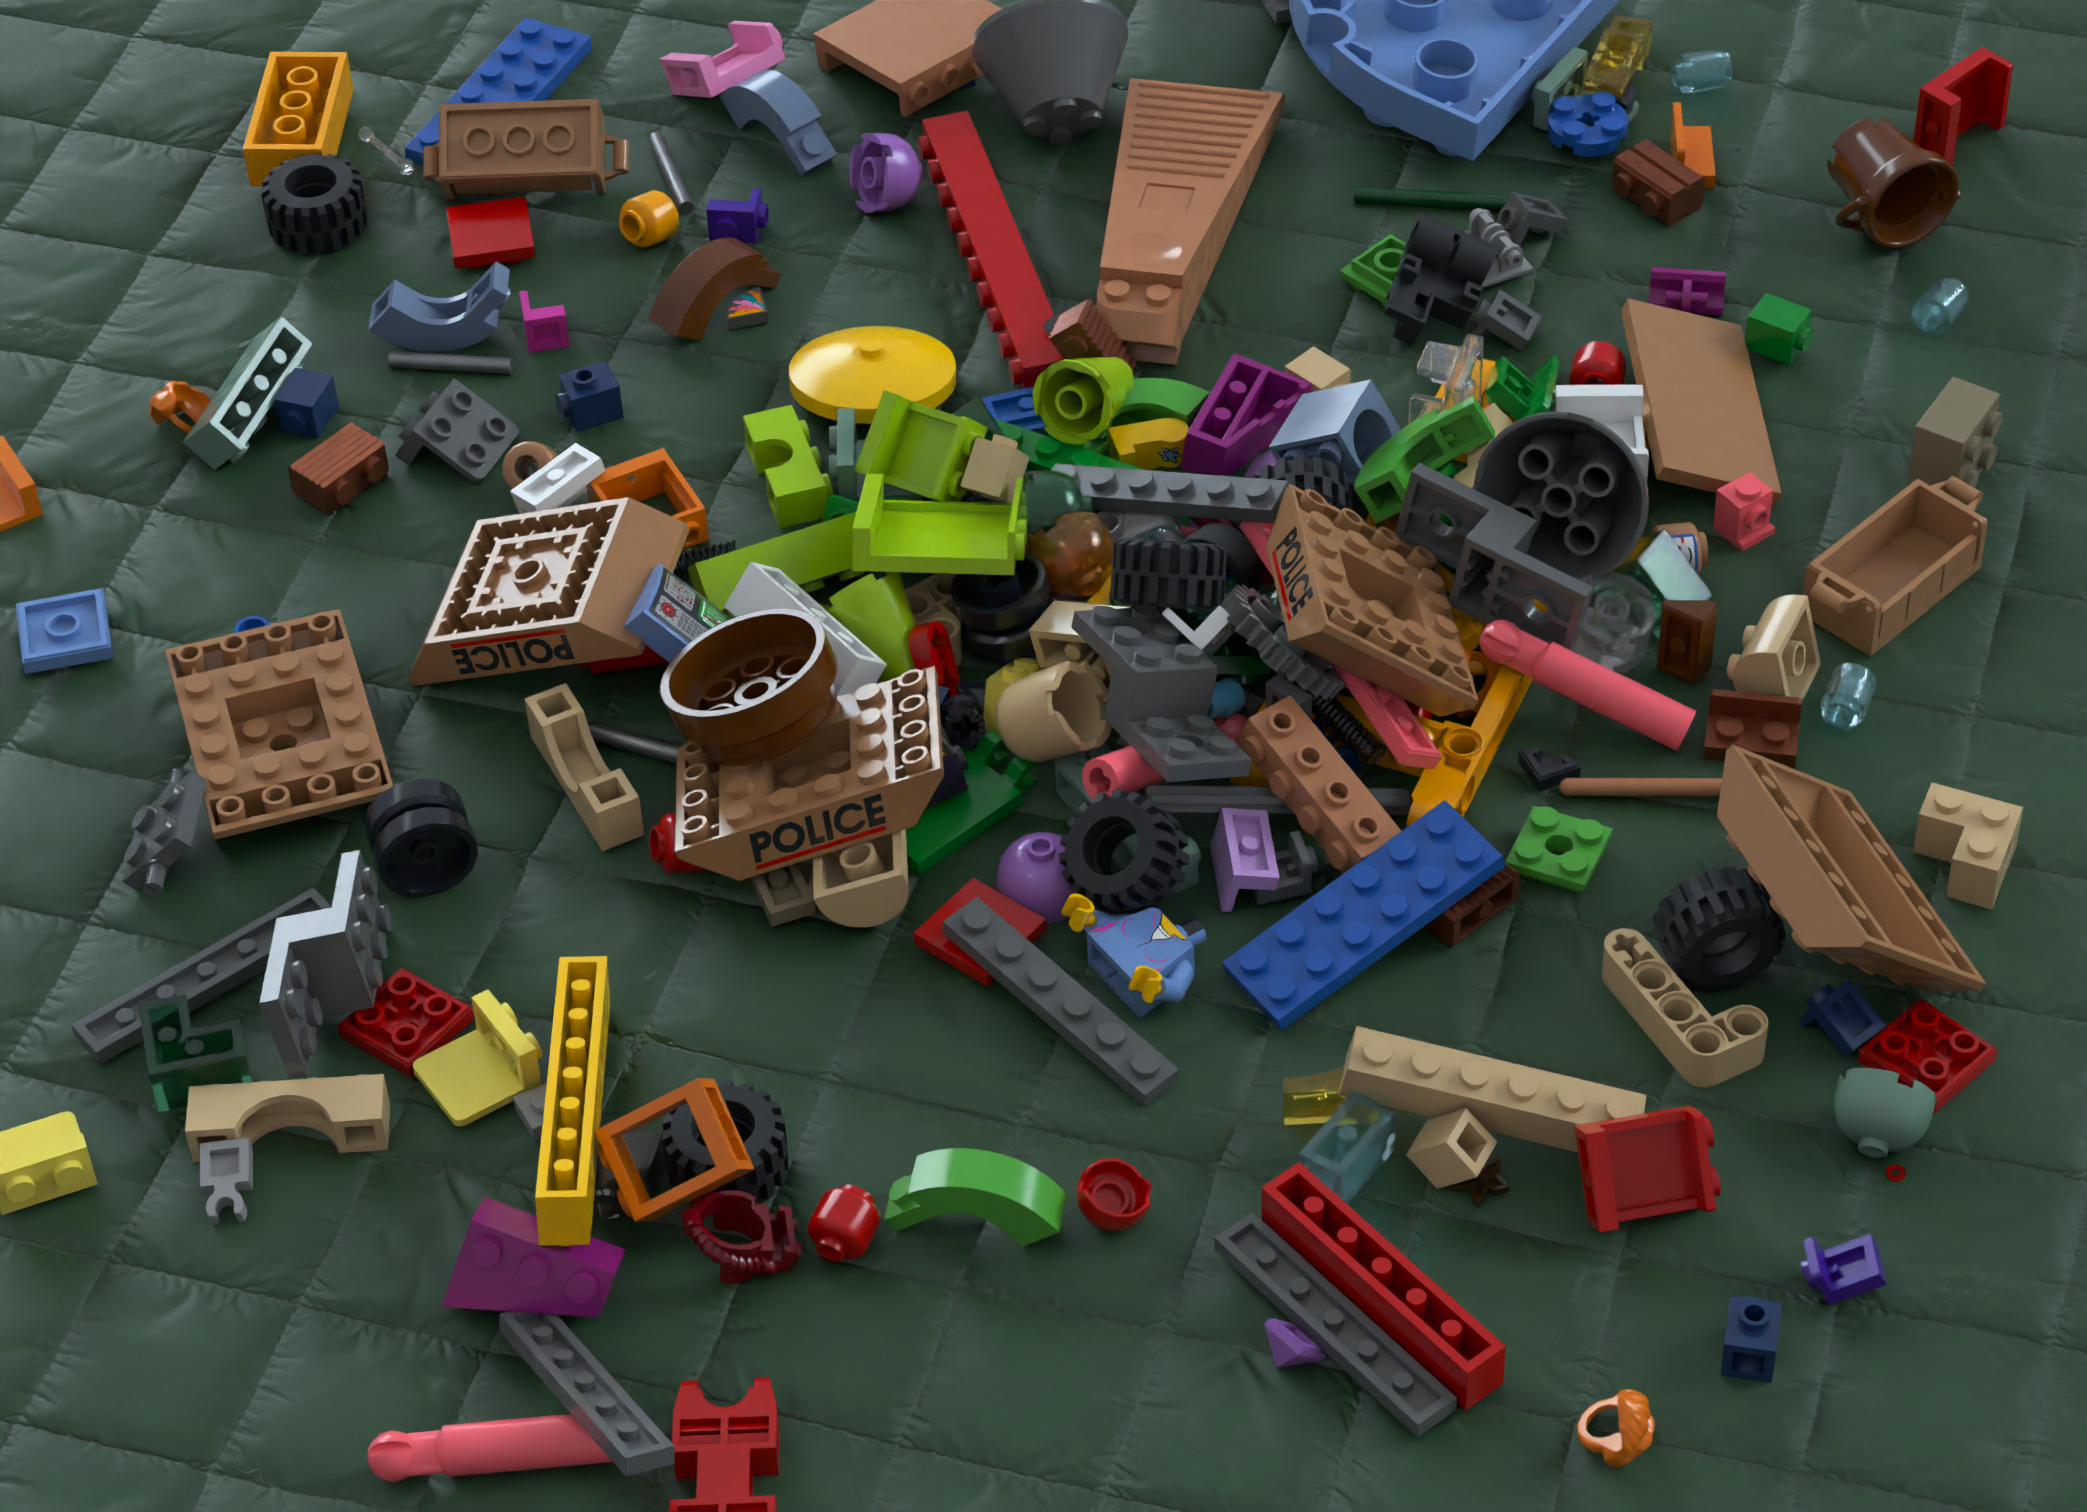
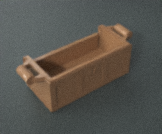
M599 99L439 104V143L424 147V180L435 181L441 184L446 199H455L456 192L459 195L592 190L591 179H593L597 194H605L607 180L629 173V141L605 134V119ZM606 144H613V171H606Z
M1951 476L1947 481L1931 486L1917 478L1806 565L1803 595L1808 596L1812 621L1871 657L1981 568L1988 524L1987 519L1975 511L1982 500L1983 493L1955 476Z

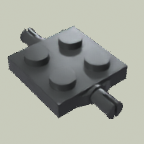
M173 769L169 773L168 785L160 797L150 806L145 804L137 811L132 821V828L135 829L132 842L124 854V861L126 862L122 880L124 884L136 891L143 887V891L150 896H159L160 893H163L165 877L169 873L170 866L192 846L206 779L193 771L187 773L182 769Z

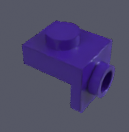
M752 188L749 202L709 199L706 208L709 241L729 237L736 238L743 243L757 244L761 228H767L769 221V206L762 203L761 189Z
M1871 1234L1824 1251L1814 1237L1803 1240L1807 1259L1801 1260V1268L1806 1282L1811 1289L1818 1287L1830 1305L1887 1285L1879 1247Z

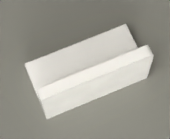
M575 443L510 492L519 514L567 507L587 492L586 485L606 470L601 457Z
M1220 605L1195 631L1185 624L1169 607L1162 613L1169 623L1175 626L1192 644L1199 647L1206 656H1212L1236 629L1226 619L1230 614Z

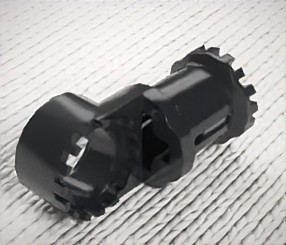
M958 683L956 691L959 692H956V694L943 703L941 713L945 723V732L955 745L958 744L960 747L968 745L970 747L973 743L977 742L978 738L982 739L986 728L983 718V683Z

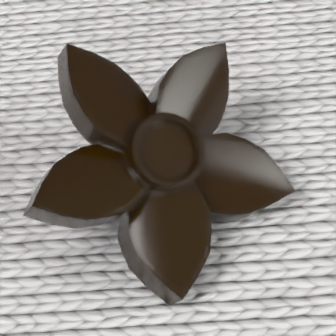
M1500 1158L1487 1159L1478 1177L1449 1185L1451 1191H1467L1471 1189L1472 1202L1478 1208L1485 1201L1487 1193L1500 1195L1510 1192L1509 1184L1500 1175Z

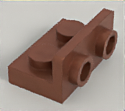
M1712 689L1710 691L1703 759L1725 761L1726 751L1731 745H1735L1790 768H1795L1802 699L1799 697Z

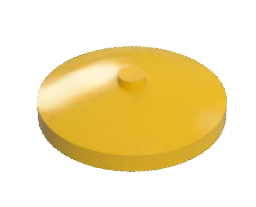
M864 326L828 333L801 347L792 357L789 364L790 391L794 399L802 407L819 416L836 421L838 408H854L855 422L859 424H872L884 390L898 394L910 401L936 408L952 394L956 385V361L951 350L932 336L900 327Z

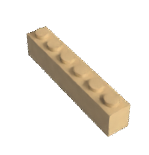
M1356 1026L1347 1051L1339 1096L1431 1118L1467 1108L1487 1131L1578 1152L1575 1125L1644 1114L1647 1095L1359 1026Z

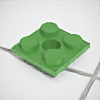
M1391 234L1341 269L1340 277L1351 283L1353 288L1362 290L1381 301V304L1386 307L1388 302L1386 297L1389 288L1396 278L1406 243Z
M1533 806L1505 863L1519 872V875L1576 892L1579 890L1585 891L1612 836L1613 828L1603 826L1596 820H1582L1558 813L1551 807ZM1563 851L1565 853L1562 855H1555L1550 852Z

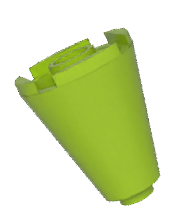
M1118 357L1059 360L1048 366L1037 377L1032 391L1033 409L1036 416L1040 414L1047 426L1044 429L1050 436L1068 444L1080 445L1099 437L1113 420L1133 387V372L1130 366Z
M886 572L887 576L876 580L873 573L831 596L829 600L833 606L821 604L827 612L887 664L879 677L881 682L900 677L903 673L914 669L908 637L911 628L916 624L900 572Z

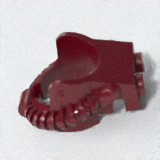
M736 1190L709 1192L698 1196L689 1208L682 1212L683 1231L686 1235L692 1236V1241L697 1244V1248L700 1251H704L703 1255L707 1258L711 1257V1261L715 1264H720L719 1277L721 1282L736 1284L749 1279L753 1275L768 1274L773 1276L777 1272L791 1270L794 1260H799L801 1254V1244L796 1242L795 1239L797 1218L792 1217L790 1206L778 1205L776 1214H770L768 1204H754L756 1197L749 1193ZM713 1214V1228L746 1234L753 1242L743 1245L724 1242L715 1237L707 1227H703L702 1220L708 1215Z

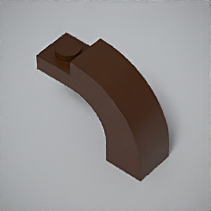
M728 237L713 240L696 249L676 267L659 292L648 320L676 337L702 340L713 312L728 293L742 285H756L776 289L782 274L768 266L770 260L763 256V254L736 238Z

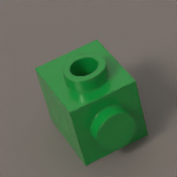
M1766 293L1748 315L1745 336L1747 349L1790 365L1800 351H1807L1814 335V329L1810 327L1812 309Z

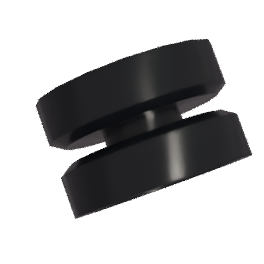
M1025 552L1024 560H1016L1014 575L957 574L953 579L950 593L967 645L974 654L988 660L1004 661L1018 659L1035 652L1029 629L1054 601L1041 560L1031 553Z
M414 779L398 783L380 793L368 807L364 819L366 836L371 851L374 854L380 879L391 891L404 896L415 897L438 894L462 882L473 870L478 857L476 839L468 822L462 798L451 785L436 779Z

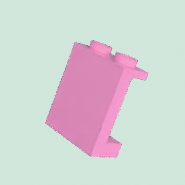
M733 21L728 24L734 41V45L731 48L713 57L701 54L670 53L660 58L659 60L672 94L712 98L738 82L785 60L780 33L774 28L772 23Z

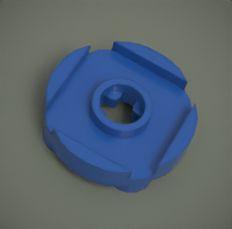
M1601 91L1593 95L1573 97L1561 96L1553 101V109L1548 117V136L1551 142L1561 150L1562 144L1572 147L1574 155L1583 157L1606 155L1617 149L1619 141L1622 139L1623 141L1626 140L1628 134V115L1620 105L1615 103V96L1609 92Z

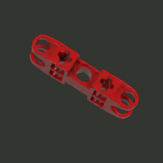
M770 1377L754 1378V1387L748 1388L747 1395L743 1400L728 1407L715 1406L709 1403L703 1396L699 1380L682 1381L673 1409V1465L676 1479H697L696 1498L670 1499L669 1512H777L775 1495L753 1496L754 1476L780 1475V1429Z

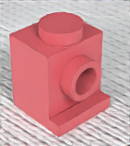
M1751 472L1717 489L1713 529L1741 552L1775 534V527L1770 523L1773 490Z

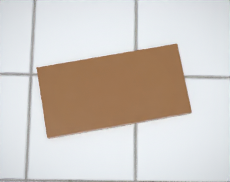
M1627 298L1621 309L1636 385L1643 384L1642 413L1656 479L1716 493L1717 489L1751 472L1773 490L1772 505L1775 506L1782 492L1742 325Z

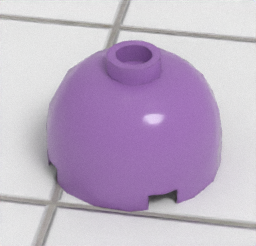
M864 133L860 136L864 139L862 144L854 145L849 162L851 190L858 189L859 196L863 200H855V202L865 213L899 210L914 197L923 177L922 165L912 146L899 136L888 133Z
M1035 832L1023 835L1013 841L999 859L996 891L1044 917L1047 925L1069 918L1062 915L1061 909L1071 894H1075V892L1071 889L1072 884L1066 882L1062 874L1067 867L1059 863V853L1064 852L1066 848L1060 844L1062 836L1050 832Z

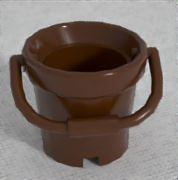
M1880 117L1883 122L1874 123L1870 118L1861 119L1848 127L1836 139L1832 146L1837 152L1834 164L1829 159L1827 162L1830 177L1839 185L1851 202L1836 214L1835 223L1839 227L1853 229L1856 232L1865 231L1881 247L1901 248L1915 244L1933 233L1948 217L1956 201L1960 199V182L1956 168L1935 151L1922 149L1886 117ZM1858 211V215L1854 216L1853 218H1848L1850 215Z

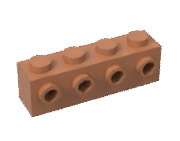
M1291 695L1248 718L1237 743L1252 759V764H1255L1268 780L1273 793L1278 798L1283 799L1294 812L1302 829L1311 834L1323 848L1332 866L1340 869L1344 874L1401 832L1396 823Z

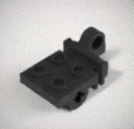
M1419 212L1410 231L1396 278L1389 288L1386 297L1388 302L1384 314L1398 320L1392 337L1412 346L1425 326L1428 315L1463 330L1479 301V295L1483 288L1481 285L1496 255V251L1493 250L1494 245L1423 212Z

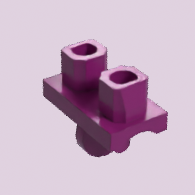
M1651 267L1648 303L1688 313L1723 315L1726 272Z

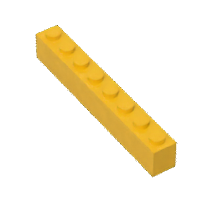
M607 956L559 957L535 1194L539 1245L590 1244L598 1157L597 1145L599 1144L595 1130L600 1128L610 1014Z

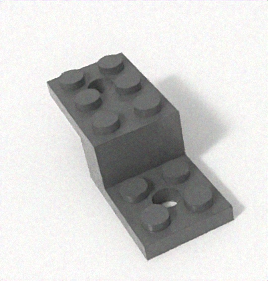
M1418 463L1410 474L1395 534L1402 542L1414 548L1417 545L1422 546L1433 553L1437 560L1457 569L1448 599L1451 607L1486 624L1496 620L1511 621L1519 629L1548 643L1555 642L1574 652L1593 587L1527 555L1536 526V519ZM1439 513L1446 515L1451 520L1453 527L1445 525L1441 521ZM1533 599L1542 602L1548 613L1538 610Z
M1141 605L1114 609L1109 606H1096L1093 610L1074 611L1071 628L1113 668L1103 718L1167 782L1249 776L1252 759L1208 717L1218 667L1203 654L1199 647L1192 644L1175 626L1169 623L1158 608Z
M360 850L341 854L331 908L276 918L259 1004L289 1079L308 1076L311 1057L317 1054L316 1030L318 1026L322 1025L323 1017L373 1008L377 987H381L383 983L381 961L387 958L385 938L386 932H390L392 929L391 915L387 905H380L376 895L378 883L375 871L371 866L366 867Z

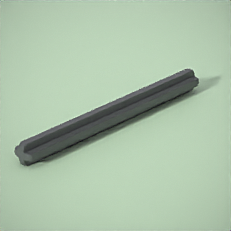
M1148 785L1145 787L1143 794L1144 798L1168 813L1220 814L1223 807L1267 810V814L1295 815L1285 801L1273 793L1270 786ZM1367 788L1389 816H1405L1409 813L1411 798L1408 790L1404 788Z

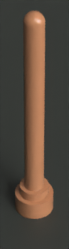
M1565 778L1561 781L1559 789L1565 796L1720 797L1722 778Z

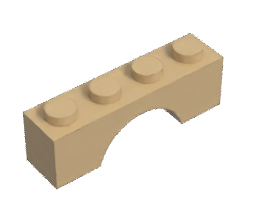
M564 683L525 698L530 737L601 850L605 851L643 836L644 828L639 796L621 768L610 771L604 763L592 738L584 710L568 685Z
M359 1074L342 1077H312L297 1080L190 1086L185 1134L193 1163L200 1162V1143L249 1137L251 1144H253L260 1137L271 1131L291 1126L309 1127L324 1133L334 1142L339 1153L388 1150L390 1101L384 1074Z

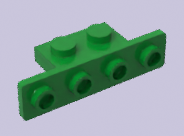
M1553 354L1529 379L1502 356L1491 368L1485 391L1489 396L1487 398L1490 405L1494 402L1505 415L1509 413L1517 421L1533 414L1550 412L1549 409L1554 403L1552 396L1556 392L1555 383L1560 377L1557 374L1560 359Z

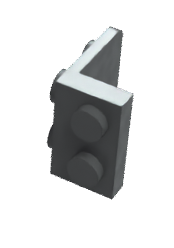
M454 378L441 395L434 391L419 410L424 414L420 421L413 417L398 436L404 443L395 456L409 466L421 449L426 446L474 483H480L516 438L519 429L508 418Z

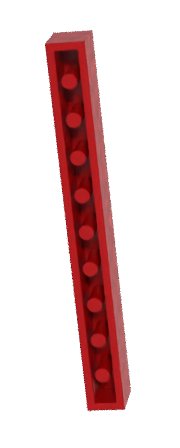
M963 111L922 119L923 136L917 137L921 160L927 159V171L931 184L937 183L936 190L940 207H947L948 226L951 232H957L956 241L961 257L967 256L966 265L969 279L971 282L977 281L976 288L980 306L988 307L987 319L989 328L992 333L998 332L999 352L1002 359H1009L1008 371L1013 385L1019 384L1020 389L1034 387L1037 377L1048 366L1064 359L1048 339L1050 334L1044 330V322L1054 316L969 112Z

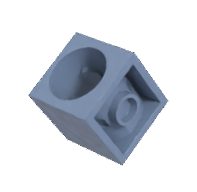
M1370 379L1302 394L1269 448L1276 460L1284 457L1287 461L1294 460V456L1304 455V459L1311 460L1313 456L1322 458L1323 464L1332 462L1338 466V472L1344 471L1348 475L1349 483L1353 484V488H1355L1357 475L1365 462L1381 445L1399 432L1401 428ZM1354 489L1355 505L1363 503Z

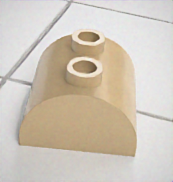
M1785 595L1774 599L1768 604L1757 626H1746L1743 633L1742 643L1744 650L1742 654H1732L1727 665V676L1730 681H1733L1736 691L1799 697L1802 700L1805 697L1821 665L1808 596Z
M906 829L813 858L814 901L827 918L849 927H872L888 922L902 911L909 895Z

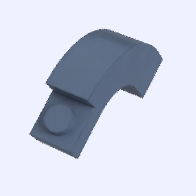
M762 70L727 88L719 96L739 130L757 120L765 124L778 138L801 176L831 161L837 155L817 122L822 116L808 95L787 76L774 70Z
M495 262L468 291L449 298H434L422 295L394 279L372 303L368 331L397 346L422 352L455 351L474 345L484 340L497 329L499 310L505 305L510 296L511 290L508 288L510 269Z

